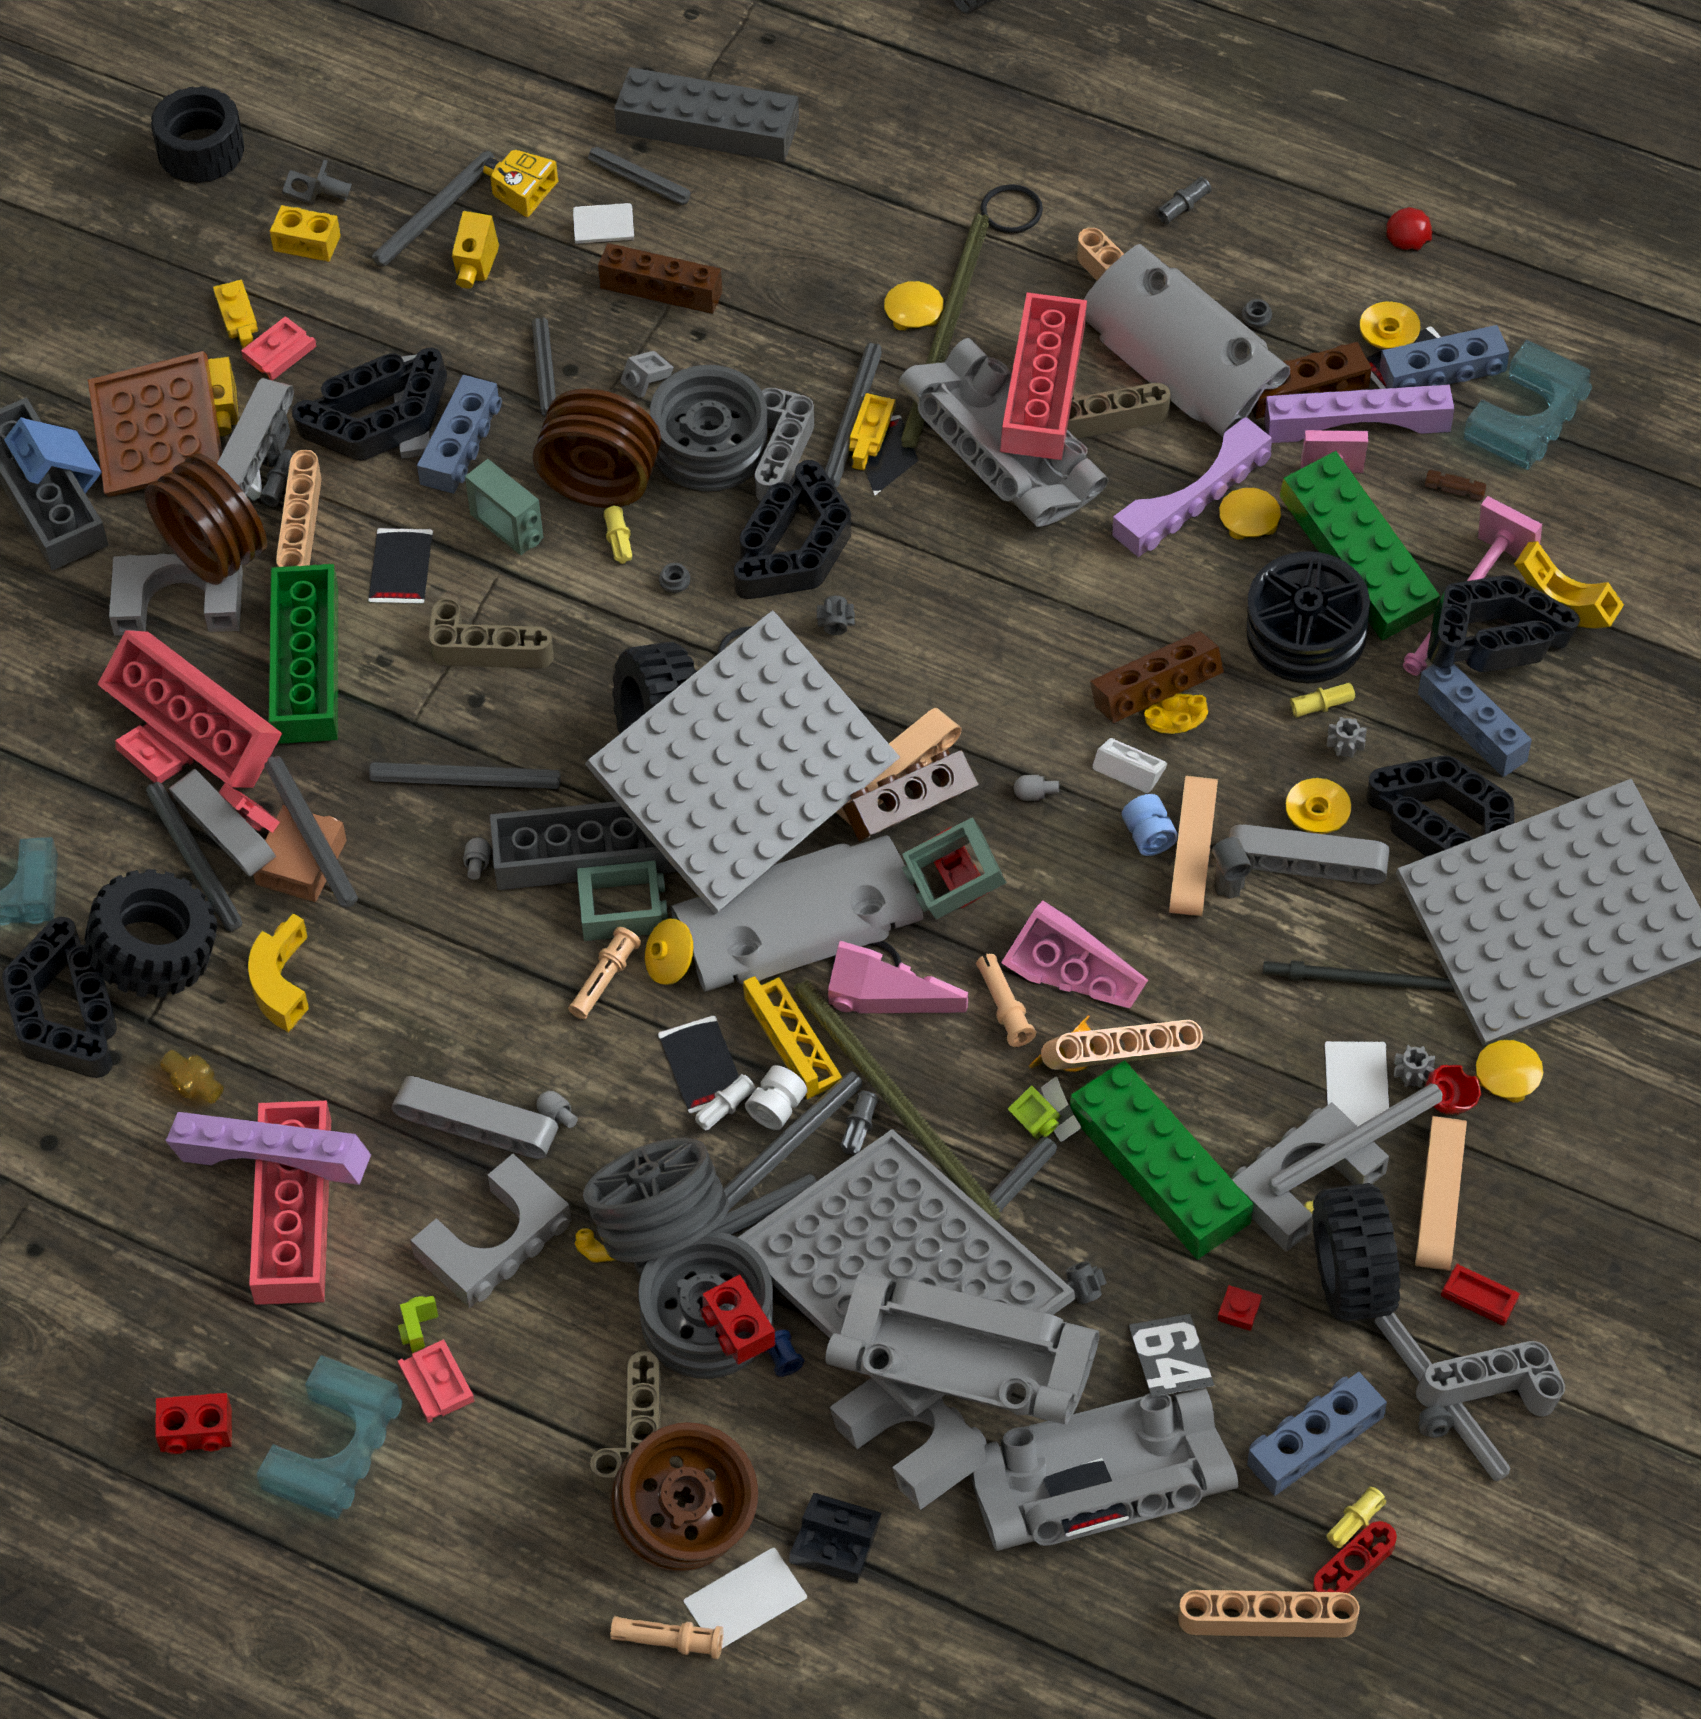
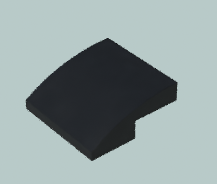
M814 1492L803 1515L802 1526L790 1552L789 1563L858 1583L872 1547L882 1513Z

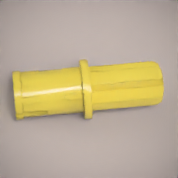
M611 506L604 510L603 514L608 530L606 539L611 543L614 559L619 561L620 564H625L626 561H630L633 557L629 542L631 534L625 525L622 508Z
M1351 683L1325 690L1320 687L1317 688L1316 692L1290 698L1292 712L1296 718L1321 710L1328 712L1329 707L1353 701L1355 691Z
M1369 1487L1356 1503L1344 1509L1345 1516L1329 1531L1327 1540L1334 1547L1342 1548L1359 1529L1364 1530L1369 1525L1368 1521L1386 1504L1385 1496L1378 1489Z

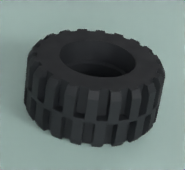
M664 642L629 647L619 655V659L614 666L616 671L613 673L612 679L614 682V688H612V697L614 698L613 709L617 719L618 732L621 734L697 672L694 668V662L688 656L685 648L674 642Z
M146 869L145 873H139L138 870L127 872L126 877L119 875L111 879L109 884L103 885L98 891L97 897L93 900L84 940L86 941V955L91 959L90 964L97 973H103L102 978L110 985L112 983L117 984L118 990L125 993L130 990L136 992V996L146 997L147 994H154V997L157 998L165 997L167 992H171L174 995L184 991L185 986L187 988L191 987L198 981L199 976L204 974L216 938L217 919L214 916V909L211 903L205 901L206 896L198 888L194 890L191 887L192 883L185 878L179 880L174 877V873L165 871V874L156 873V869ZM136 922L154 923L169 930L176 937L177 941L163 945L145 943L133 937L124 926Z
M1370 1183L1321 1190L1315 1196V1200H1313V1235L1321 1284L1325 1292L1327 1305L1330 1306L1331 1314L1334 1315L1335 1319L1342 1322L1391 1315L1398 1309V1302L1400 1301V1269L1397 1258V1246L1393 1234L1394 1230L1383 1194L1380 1193L1378 1187Z

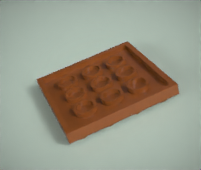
M204 351L88 379L104 494L108 497L145 489L151 483L158 481L165 473H172V469L176 465L184 462L187 457L194 453L205 455L218 463L222 455V447L208 357Z

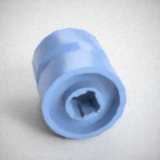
M1145 794L1130 801L1122 810V818L1128 830L1133 833L1132 838L1142 855L1153 856L1168 850L1177 841L1178 833L1171 819L1167 817V811L1158 795Z

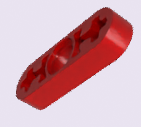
M1383 1521L1369 1524L1316 1573L1312 1588L1313 1592L1350 1593L1392 1554L1397 1539L1394 1528ZM1374 1535L1378 1538L1382 1535L1386 1536V1545L1379 1542L1372 1548L1370 1554L1367 1549L1372 1545ZM1350 1555H1357L1364 1560L1365 1566L1361 1570L1354 1571L1345 1565L1344 1560ZM1339 1571L1342 1577L1336 1583V1591L1331 1588L1326 1591L1323 1590V1581L1328 1584L1337 1578Z

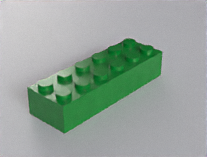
M1337 451L1283 478L1279 496L1320 553H1326L1345 561L1364 580L1370 600L1368 622L1382 641L1434 614L1440 598L1439 593Z
M334 564L271 567L269 724L282 733L277 744L338 740V582Z
M1125 1060L1071 1094L1070 1108L1081 1129L1197 1260L1251 1224L1252 1201Z

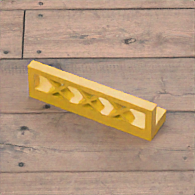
M755 976L743 981L745 1001L786 1067L804 1081L807 1087L806 1099L808 1100L833 1087L842 1076L780 977L763 985H760ZM777 990L782 997L780 1006H773L767 994ZM781 1016L797 1021L798 1024L795 1032L788 1030ZM797 1041L812 1045L813 1052L811 1057L803 1054ZM813 1066L826 1069L831 1077L818 1082V1076L813 1070Z

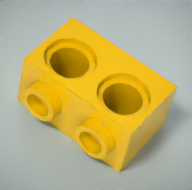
M281 205L270 229L273 251L330 262L341 236L337 216Z

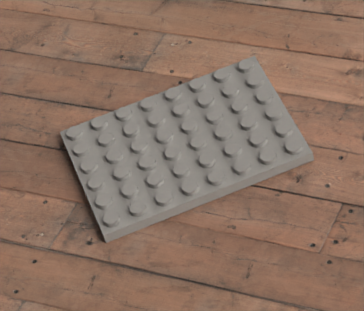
M772 610L593 755L585 765L709 909L716 914L850 801L852 793L865 788L896 762L900 756L774 610Z
M1632 778L1402 866L1396 871V875L1483 1047L1701 961V908Z
M893 1129L738 1237L753 1247L762 1257L770 1272L772 1284L829 1338L834 1333L841 1334L854 1284L860 1272L896 1281L897 1278H905L1054 1315L1075 1299L1074 1290ZM879 1355L874 1361L875 1369L885 1368L889 1362V1355ZM869 1375L914 1418L946 1395L891 1380H879Z

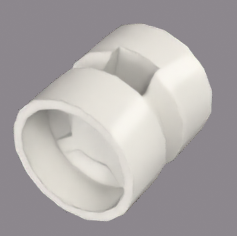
M777 1065L770 1068L760 1082L761 1088L757 1087L745 1103V1108L750 1116L761 1125L772 1130H780L792 1114V1108H796L807 1093V1087L798 1075L785 1067Z

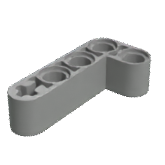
M777 388L762 390L767 404V428L774 429V432L755 471L756 497L760 502L771 485L778 482L789 484L815 425L814 404L809 397Z
M1527 1341L1429 1365L1416 1388V1396L1420 1403L1426 1407H1444L1518 1389L1525 1406L1531 1413L1537 1416H1547L1553 1412L1564 1394L1565 1384L1546 1346L1536 1341Z

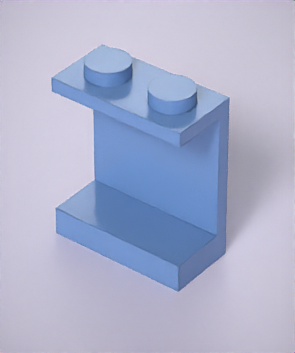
M20 417L4 439L29 482L39 484L51 466L71 470L86 494L102 473L76 430Z

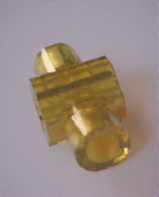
M170 1050L163 1056L160 1067L171 1075L169 1077L171 1084L182 1096L192 1098L197 1094L210 1104L215 1103L221 1097L224 1086L213 1079L215 1076L213 1069L200 1056L192 1055L187 1060L175 1050Z

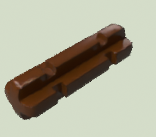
M1433 469L1428 471L1425 479V486L1437 490L1438 487H1441V491L1466 497V494H1468L1471 499L1479 501L1484 498L1486 492V484L1484 482L1474 480V483H1471L1468 478L1448 473L1444 476L1441 475L1440 471Z

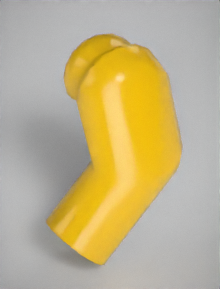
M583 1228L576 1233L575 1246L577 1251L591 1262L615 1261V1259L607 1254L604 1245L594 1238L592 1230Z

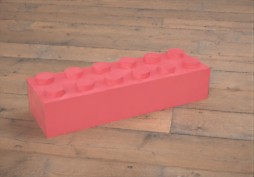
M1035 293L1026 294L1002 425L1000 452L1062 460L1085 327L1087 300Z
M125 630L97 684L232 788H254L264 769V764L268 761L267 758L271 756L282 735L279 730L149 632Z
M327 1100L258 1103V1122L331 1131V1117ZM256 1159L249 1283L254 1303L259 1305L324 1302L329 1180L292 1166Z

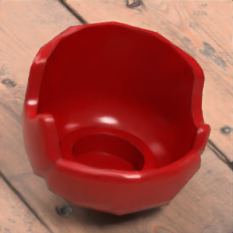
M1413 207L1400 209L1387 222V238L1394 247L1403 250L1411 248L1420 250L1426 241L1431 242L1432 240L1430 219L1422 210Z
M1440 1065L1429 1073L1426 1086L1436 1084L1443 1093L1442 1101L1433 1106L1437 1111L1443 1114L1459 1115L1478 1104L1481 1096L1479 1080L1476 1076L1466 1075L1461 1065Z

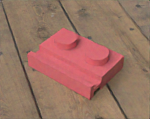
M285 316L243 348L241 352L244 360L261 373H266L269 379L273 381L317 346L315 338H310L306 335V331Z
M148 723L143 727L141 725L137 726L115 740L116 750L154 783L164 782L181 771L182 766L188 763L190 765L193 763V758Z
M226 782L218 792L256 830L260 831L264 827L273 833L280 822L266 809L232 788Z
M444 1339L413 1353L412 1357L404 1361L403 1359L398 1360L399 1368L428 1423L432 1422L433 1418L439 1415L445 1416L475 1402L474 1396Z

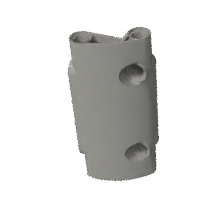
M1141 244L1134 246L1114 262L1097 280L1084 298V300H1087L1085 321L1101 334L1099 339L1148 382L1166 385L1170 390V400L1195 420L1208 424L1222 437L1227 430L1244 417H1248L1264 389L1278 388L1290 374V367L1268 350L1267 344L1263 339L1181 273L1180 270L1169 268ZM1248 346H1249V349H1250L1249 356H1248V354H1247V348H1248Z
M970 338L960 341L953 348L944 363L915 365L907 369L900 377L898 384L918 404V411L921 417L1002 500L1012 501L1036 527L1046 526L1069 516L1090 502L1107 486L1108 477L1087 458L1088 450L1086 446L1068 430L1066 432L1062 460L1000 452L1002 425L1012 373L1001 361L988 357Z
M888 835L852 847L847 844H837L773 865L716 914L709 909L700 897L671 906L673 919L684 922L692 934L693 959L704 992L734 983L733 975L736 976V980L740 984L754 976L759 982L762 979L836 955L840 941L861 947L886 939L891 930V925L896 929L923 920V911L916 899L915 888L905 876L902 869L905 865Z
M860 1272L854 1284L841 1334L834 1333L829 1340L826 1351V1364L871 1375L879 1380H891L1009 1410L1016 1415H1029L1067 1425L1079 1403L1089 1377L1098 1346L1099 1330L1063 1322V1319L1051 1314L905 1278H897L896 1281ZM881 1354H888L889 1362L887 1366L880 1370L875 1369V1359ZM1024 1388L1026 1390L1025 1399L1019 1404H1012L1010 1402L1011 1393L1015 1389Z
M1206 1388L1173 1395V1402L1168 1394L1152 1397L1151 1393L1135 1399L1073 1414L1067 1425L1045 1421L1026 1427L1013 1428L1004 1434L1000 1447L997 1441L987 1443L984 1446L988 1461L970 1474L983 1520L995 1551L1033 1541L1043 1546L1069 1541L1195 1507L1202 1497L1238 1488L1237 1473L1233 1461L1215 1428L1212 1403ZM1103 1458L1111 1476V1482L1054 1497L1049 1496L1043 1482L1045 1476ZM1123 1503L1129 1517L1128 1520L1073 1536H1066L1061 1520L1067 1518L1072 1520L1077 1514L1085 1512L1096 1513L1097 1510H1106L1111 1505Z

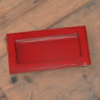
M1459 1264L1455 1265L1441 1292V1297L1502 1326H1505L1520 1296V1293Z

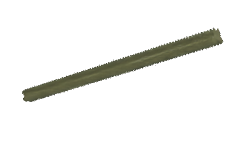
M976 214L974 216L926 364L944 363L955 325L962 310L964 297H966L965 294H967V289L970 285L972 272H974L982 242H984L983 239H985V234L987 233L989 216L986 214L983 216ZM913 401L914 403L911 406L901 438V446L904 448L917 447L918 439H920L919 436H921L920 433H922L921 430H923L922 427H924L923 424H925V420L919 414L918 404Z
M807 979L802 983H797L794 986L797 997L802 1000L823 1028L828 1031L827 1033L842 1048L841 1050L851 1059V1062L856 1065L858 1070L861 1071L860 1073L870 1082V1085L875 1088L891 1110L897 1114L896 1116L904 1123L920 1145L926 1149L925 1151L928 1152L950 1181L994 1220H998L1001 1217L999 1215L1000 1208L994 1205L995 1202L989 1199L990 1196L984 1193L985 1190L979 1187L980 1184L974 1181L975 1178L969 1175L970 1172H967L968 1170L965 1169V1166H962L963 1164L960 1163V1160H957L958 1158L955 1157V1154L952 1155L953 1152L950 1151V1148L947 1149L948 1146H944L946 1143L942 1139L940 1140L941 1137H937L936 1131H932L933 1128H930L931 1125H928V1122H925L926 1119L920 1116L921 1113H918L919 1111L916 1110V1107L913 1108L914 1105H910L909 1099L903 1096L904 1093H901L902 1091L899 1090V1087H896L897 1085L894 1084L895 1082L891 1078L889 1079L890 1076H886L885 1070L879 1067L880 1064H877L878 1062L875 1061L872 1055L870 1056L871 1053H867L866 1047H863L861 1041H858L859 1039L853 1036L854 1033H851L849 1027H846L847 1025L844 1024L845 1022L839 1019L840 1016H837L835 1010H832L831 1005H827L826 999H823L821 993L818 994L819 991H816L814 985H811L810 980Z

